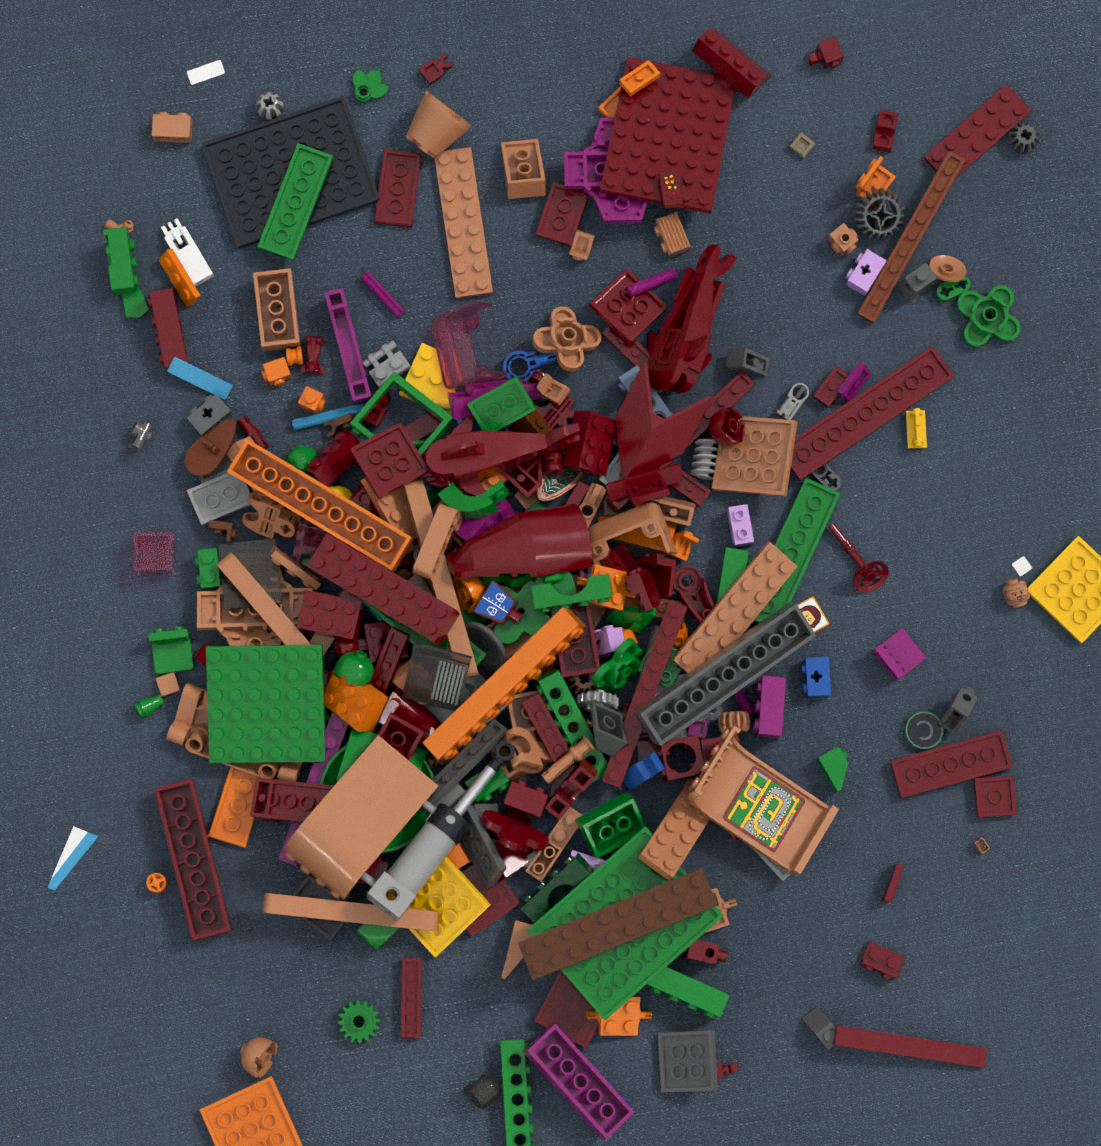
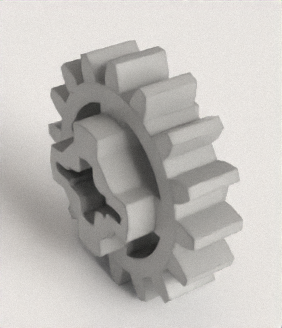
M588 690L587 693L577 695L576 704L579 706V709L584 708L585 711L591 712V701L612 710L618 709L619 698L616 695L604 692V690Z

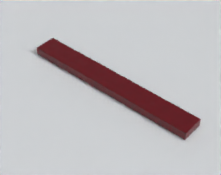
M835 1025L833 1045L985 1068L987 1048Z

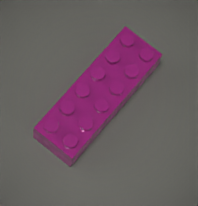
M556 1024L548 1026L522 1051L601 1140L608 1139L634 1113L632 1108Z

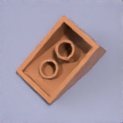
M538 139L501 142L508 199L545 196V175Z

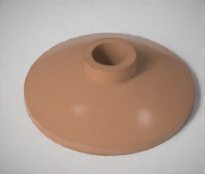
M935 256L929 263V267L936 277L943 281L958 282L966 275L965 265L952 256Z

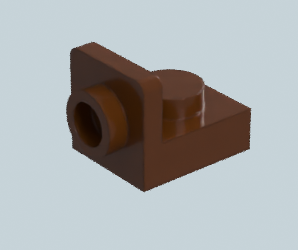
M209 521V529L213 531V534L224 535V532L227 533L226 543L232 544V540L236 539L237 533L233 523Z

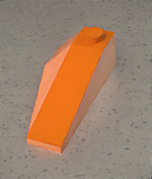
M599 516L598 523L613 516ZM665 520L673 539L677 523ZM641 527L610 539L668 556L661 536L649 538L644 535Z

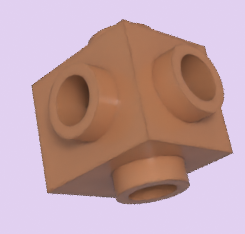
M844 223L828 237L831 248L842 256L846 253L851 254L857 248L856 244L859 239L857 238V233L852 228L849 229Z

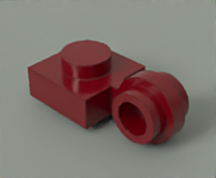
M388 392L384 394L377 405L363 420L364 422L378 428L380 427L388 412L382 407L388 406L391 400Z

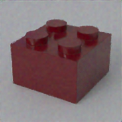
M517 780L516 783L511 782L503 804L505 807L540 820L548 800V795L541 788L535 787L533 790L528 788L527 783Z

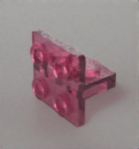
M305 518L304 520L300 519L293 552V557H296V565L300 563L301 553L309 556L314 555L325 535V530L308 526V520Z

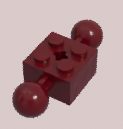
M385 621L364 624L360 626L362 639L357 640V642L337 639L334 645L335 653L338 657H341L347 652L364 651L372 664L378 662L384 646L381 640L387 639L391 626ZM407 647L405 648V651L401 659H405L408 657Z

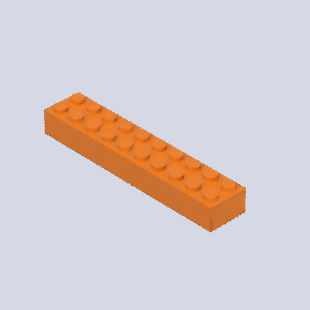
M249 439L245 440L227 470L231 475L391 571L395 572L414 540L411 536Z
M562 607L449 716L423 744L438 760H452L459 753L457 750L462 745L464 747L472 741V736L476 732L480 733L487 726L485 723L490 718L491 720L495 719L500 714L499 710L504 705L508 706L514 700L513 696L517 692H523L528 687L527 683L532 678L536 679L542 673L541 669L545 665H551L556 660L555 656L560 651L563 653L569 648V642L573 638L577 639L584 633L583 629L586 625L571 609Z

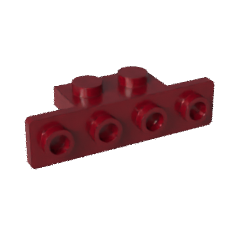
M679 463L609 482L606 484L609 500L613 501L629 496L633 505H641L647 501L662 499L670 495L667 485L683 480L681 466Z

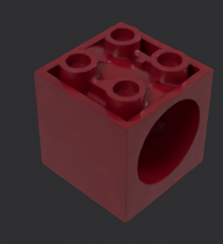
M698 735L668 740L663 745H658L655 749L658 758L665 768L660 771L661 779H665L666 783L699 777L702 773L700 769L704 764ZM681 746L686 751L692 753L694 763L692 762L689 766V771L678 773L677 770L668 766L666 755L669 756L673 747Z

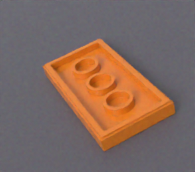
M230 767L208 835L209 837L246 848L255 818L250 816L256 778L260 777Z

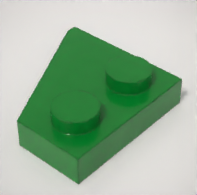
M623 606L622 611L610 609L605 621L641 634L655 616L656 609L653 608L650 612L638 611L639 608L635 606Z

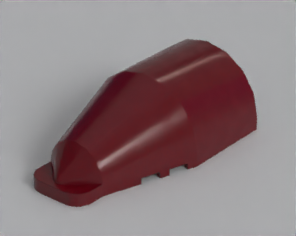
M576 504L521 512L466 540L459 551L447 555V565L452 574L457 578L499 577V573H512V577H518V573L530 574V577H539L591 568L592 548L585 517Z

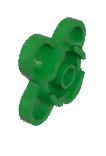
M1004 285L995 286L986 297L975 291H966L960 295L957 301V309L963 316L969 319V323L963 332V338L969 346L981 347L992 335L1003 342H1010L1017 338L1021 327L1019 321L1008 313L1009 308L1014 302V294L1009 287ZM985 315H990L991 319L986 318Z
M536 580L527 582L519 593H516L509 587L501 586L518 602L514 609L518 611V609L522 608L525 611L518 624L507 619L504 625L496 624L495 633L503 644L515 643L523 632L533 636L551 619L546 613H540V609L536 610L534 608L531 586L536 585Z
M632 638L626 639L616 649L613 658L595 672L592 682L597 687H600V690L612 694L616 689L628 683L625 679L631 673L633 675L636 674L640 662L645 656V652L638 647V644Z

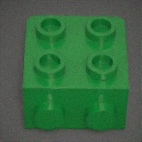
M179 626L173 627V631L165 632V629L153 630V633L149 634V642L152 644L154 668L157 674L193 669L191 639L188 629Z

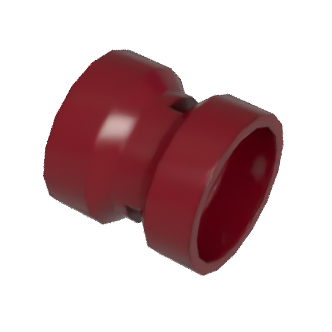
M555 451L545 453L543 455L544 463H546L544 467L545 475L552 477L562 475V453Z

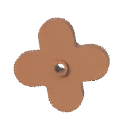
M557 307L550 316L551 327L537 329L532 338V344L536 350L541 353H555L559 366L565 371L574 372L579 370L584 362L583 351H593L599 346L601 333L594 326L580 325L576 320L575 313L571 309Z

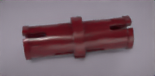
M246 415L237 421V424L247 435L246 437L250 436L255 444L265 450L269 447V444L259 433L260 430L255 428Z

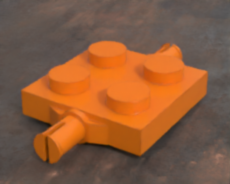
M593 564L589 577L610 574L614 598H609L610 602L598 604V600L590 601V604L622 611L625 597L635 599L637 596H632L631 592H628L626 589L625 577H627V572ZM577 578V585H587L588 579Z
M634 995L605 1021L597 1011H586V1019L598 1020V1034L600 1036H638L640 1019H652V1012L641 1011V997Z

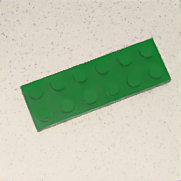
M299 143L297 144L257 246L258 249L294 261L331 166L333 155Z

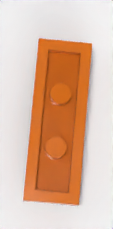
M166 250L158 260L186 307L192 306L201 295L174 250Z

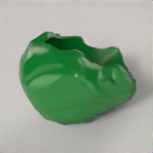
M300 445L288 453L285 462L307 474L305 471L306 467L318 454L309 446Z

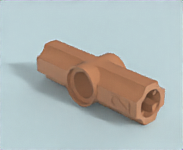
M595 483L591 484L579 507L581 511L585 508H589L592 511L590 516L584 515L588 528L607 491L603 486Z

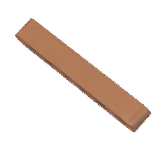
M232 552L217 563V566L285 645H311Z

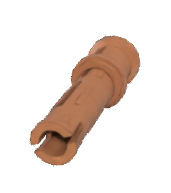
M585 735L579 743L570 747L566 755L541 774L548 784L573 763L583 760L582 757L590 750L594 751L596 749Z

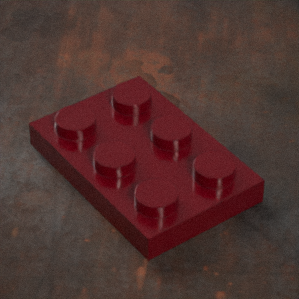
M553 182L536 231V236L572 247L589 195L577 189H564V185Z

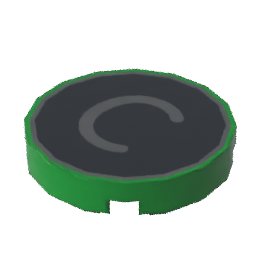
M920 711L913 714L905 725L907 741L920 750H928L935 747L943 736V727L938 725L940 719L928 711Z

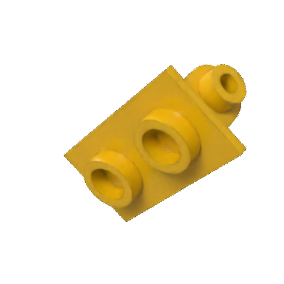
M915 408L913 411H906L908 449L927 448L925 410Z

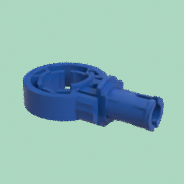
M514 351L505 358L503 370L509 380L511 379L510 373L514 377L516 376L510 369L512 361L510 360L508 366H506V363L512 355L518 354V356L512 359L523 358L528 363L527 372L518 377L525 376L523 380L528 381L535 371H530V369L557 362L556 357L548 359V357L554 356L555 353H544L526 358L527 356L534 355L535 351ZM535 360L536 364L530 365L529 362Z

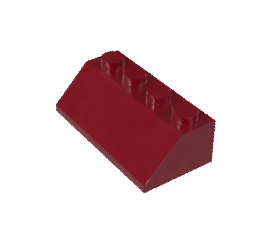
M709 28L700 36L692 50L747 98H750L771 77L767 71L715 28Z

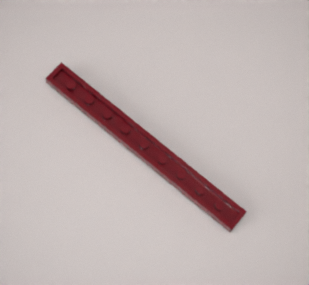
M743 371L711 399L686 449L709 428L710 419L714 413L720 409L732 407L755 386V383ZM675 457V458H673V459L667 461L665 464H663V465H661V466H659V467H657V468H655V469H659V468L668 466V465H669L672 461H674L677 457ZM608 494L605 496L617 511L630 501L629 496L613 501L609 500Z
M669 600L624 721L627 744L611 756L602 782L617 788L621 787L643 728L634 711L654 698L688 608L687 606Z

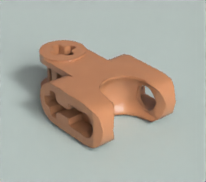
M514 727L505 733L506 740L518 752V755L511 759L514 769L534 774L542 771L546 767L547 762H554L544 743L537 741L534 731Z

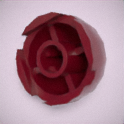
M733 407L723 408L711 417L709 433L718 444L730 446L743 441L745 437V424L741 425L740 419L742 416L738 410Z

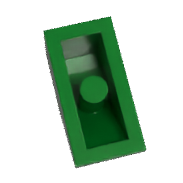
M839 747L817 759L836 793L842 789L848 766L847 760L849 759L845 750H840Z

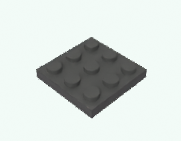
M715 1030L658 1033L661 1093L718 1090Z

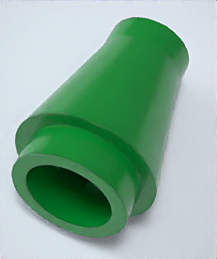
M160 694L153 697L137 700L134 707L140 718L144 716L146 718L160 706L164 705Z

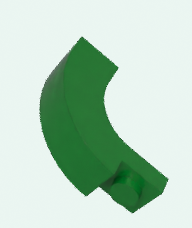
M501 480L478 496L464 495L454 483L438 493L446 506L459 510L462 518L481 519L496 513L499 510L495 504L503 501L510 494Z

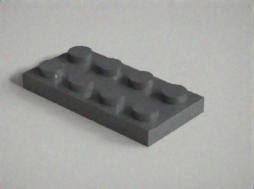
M471 804L462 815L471 827L460 841L486 889L496 884L507 868L504 860L496 850L495 843L490 839L486 827L481 823L477 811Z

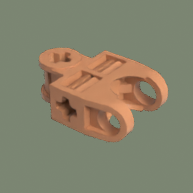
M254 491L249 494L248 503L258 512H246L243 514L242 522L246 527L270 539H273L276 533L284 537H292L296 528L301 524V517L298 514L285 509V506L277 503L275 506L276 501L260 491Z

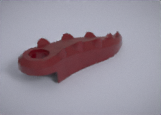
M682 566L675 571L673 589L682 604L688 607L687 611L701 624L715 606L706 580L692 566ZM684 576L691 578V584L687 587L681 582Z

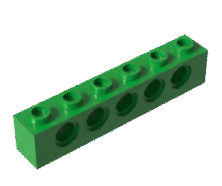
M555 668L536 678L538 683L535 685L540 696L544 694L547 700L544 703L549 713L553 711L556 717L553 720L558 729L562 728L565 734L562 737L567 746H575L577 741L583 739L582 737L585 735L596 748L594 751L590 750L582 758L586 759L590 755L594 756V761L591 765L598 770V773L592 782L604 776L608 763L602 752L597 750L595 739L559 670ZM553 688L559 689L556 697L550 696V691ZM562 705H567V712L560 714L559 708ZM576 722V728L569 731L567 728L568 724Z
M524 1039L501 1040L506 1145L534 1146V1143H530V1135H534L533 1123H529V1115H532V1103H528L527 1095H531V1083L526 1081V1075H530L529 1063H525V1054L522 1052L528 1047V1043H524ZM518 1054L521 1057L519 1065H512L510 1063L511 1055ZM512 1075H521L522 1083L520 1085L512 1084ZM515 1094H521L524 1099L523 1103L515 1105L512 1102V1097ZM516 1114L524 1116L525 1121L522 1125H516L513 1122V1117ZM517 1134H523L526 1137L523 1145L515 1143L514 1138Z

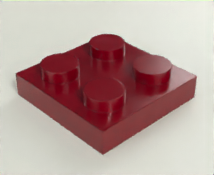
M1013 776L974 779L977 818L1017 815Z

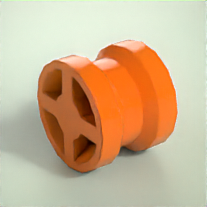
M297 346L294 349L286 347L288 366L297 363L303 365L301 346Z
M153 873L147 878L146 884L150 891L160 893L166 889L168 882L164 875Z

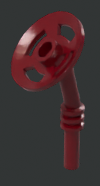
M835 523L831 524L828 528L841 543V548L844 547L843 550L846 551V554H849L859 566L853 577V585L856 590L871 592L879 588L888 577L889 570L887 565L881 561L865 563L855 550L856 547L852 546L853 543H850L851 540L846 539ZM877 576H879V579H878L876 582H874V583H872V584L869 583V582L875 580V578H876ZM858 579L861 583H863V586L858 584Z

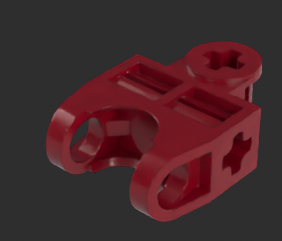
M567 395L561 405L550 401L545 407L536 406V411L554 430L557 427L568 425V421L570 423L573 422L574 412L572 408L575 406V401Z

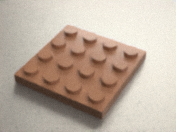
M742 416L740 419L741 425L745 424V437L743 441L730 446L718 444L712 489L715 491L786 497L798 422L796 420Z

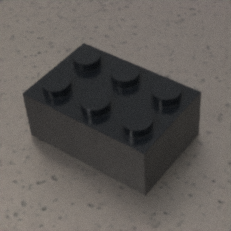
M310 875L305 877L292 894V896L337 901L329 894L331 892L329 889L320 887ZM300 917L330 941L335 939L347 923Z

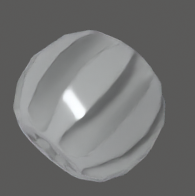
M267 92L266 95L261 94L258 97L259 101H256V109L262 118L266 117L267 120H272L273 117L278 118L281 115L280 111L283 110L284 103L278 94L273 95V92Z

